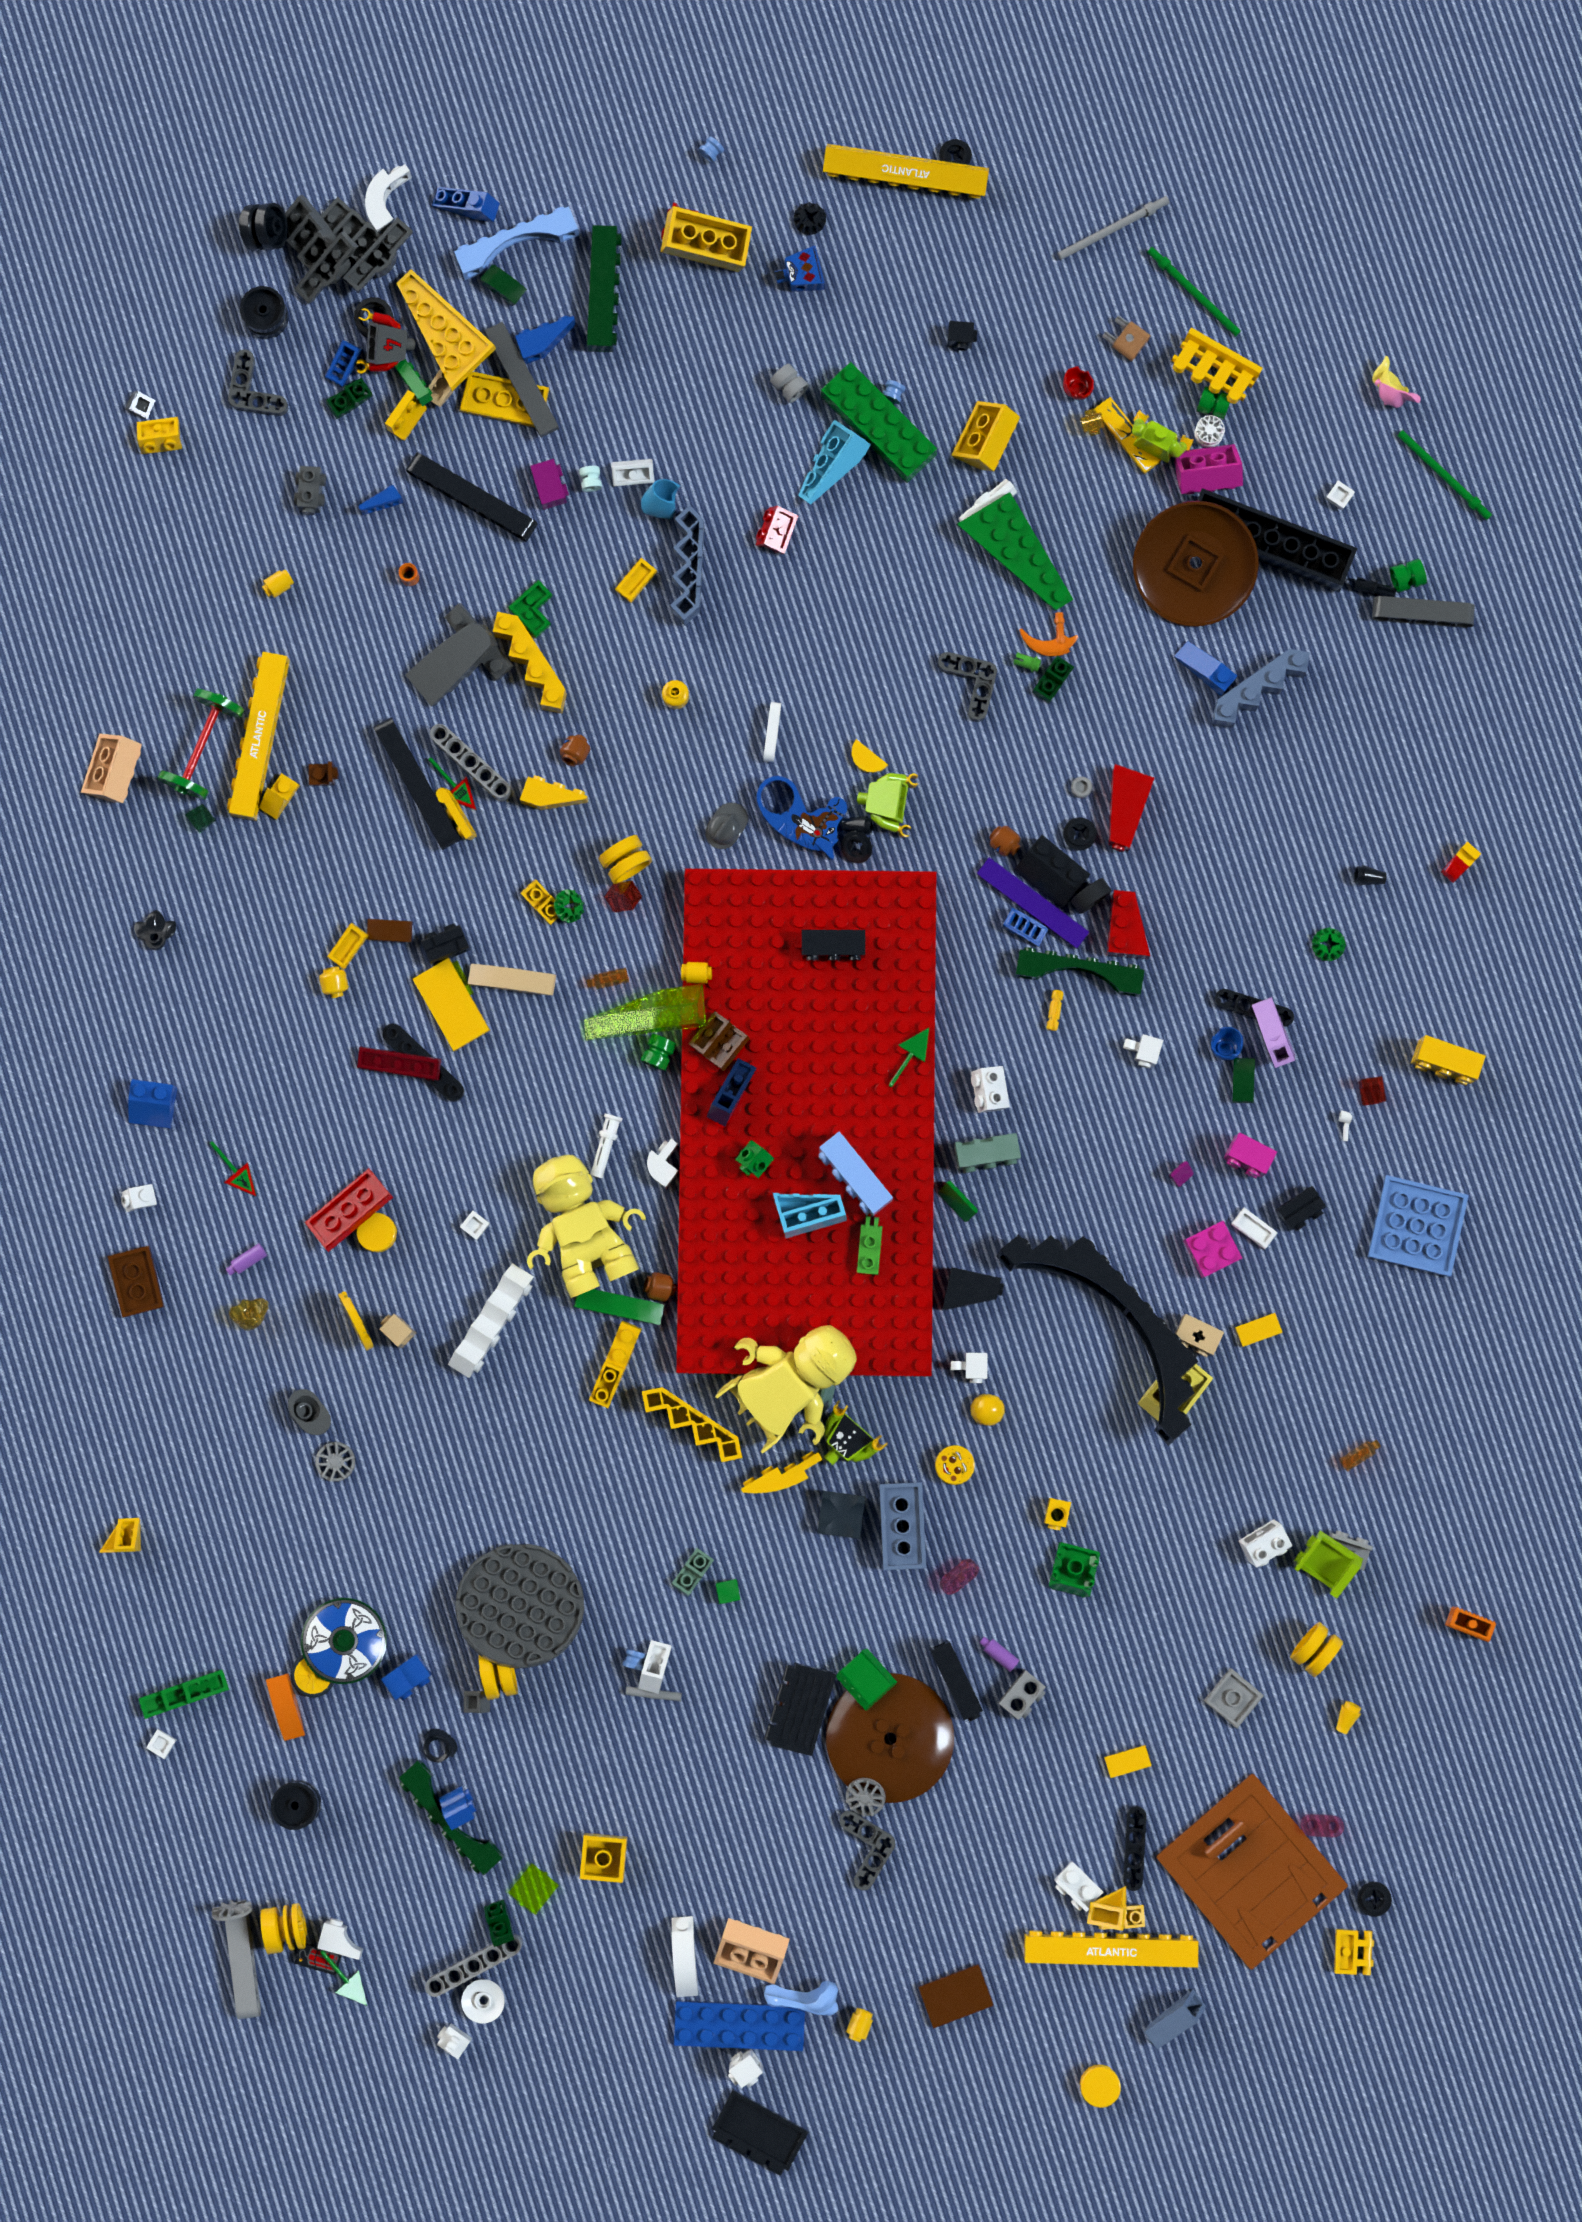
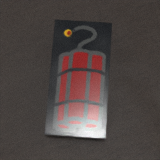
M306 1943L304 1949H298L294 1964L337 1975L336 1971L321 1955V1949H318V1946ZM325 1951L339 1968L342 1955Z

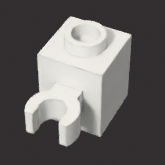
M1143 1034L1140 1043L1126 1039L1123 1048L1137 1052L1134 1061L1139 1062V1066L1151 1068V1066L1155 1067L1157 1064L1163 1040Z
M965 1353V1361H951L950 1370H965V1379H970V1383H982V1379H987V1353Z
M451 2023L448 2028L444 2026L438 2034L437 2038L440 2040L437 2045L456 2059H459L472 2037Z

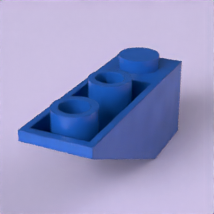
M444 187L437 188L432 206L435 208L488 222H494L500 205L487 192Z
M563 316L557 322L551 324L546 322L540 324L536 329L520 331L519 335L515 337L525 364L545 358L576 325L574 316Z

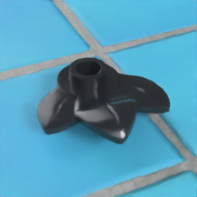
M154 910L147 916L146 922H135L134 930L137 937L144 940L148 948L159 950L165 945L166 939L174 935L176 922H165L163 915L159 911ZM154 937H158L156 941H152Z

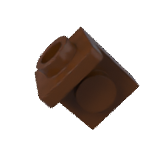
M329 761L328 764H309L310 786H335V780L338 779L339 774L338 767H335L332 761Z

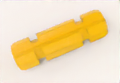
M1061 990L1052 991V1001L1050 1002L1048 1014L1049 1020L1046 1026L1047 1030L1057 1031L1059 1022L1057 1021L1060 1018L1061 1000L1063 999V991Z

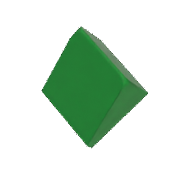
M737 1579L716 1583L719 1604L741 1600Z

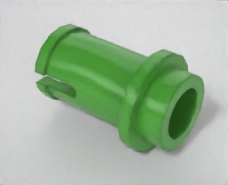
M1017 652L1016 658L1024 661L1015 659L1014 665L1030 669L1032 673L1034 671L1038 672L1041 660L1037 656L1034 658Z

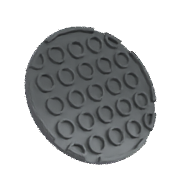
M508 1544L497 1547L495 1550L485 1555L483 1554L475 1560L460 1581L455 1603L459 1629L469 1646L481 1657L494 1664L509 1668H530L545 1664L563 1653L571 1645L579 1632L584 1615V1595L580 1581H578L575 1573L572 1571L573 1569L565 1560L546 1548L532 1544Z

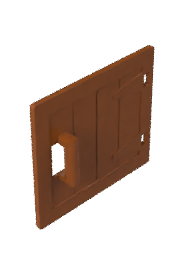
M1253 1773L1156 1855L1160 1863L1251 1970L1348 1887V1884ZM1227 1818H1230L1234 1825L1210 1846L1207 1845L1203 1839ZM1242 1835L1247 1838L1223 1860L1220 1861L1217 1857ZM1322 1892L1327 1898L1316 1906L1312 1900ZM1272 1936L1276 1942L1265 1950L1262 1944Z

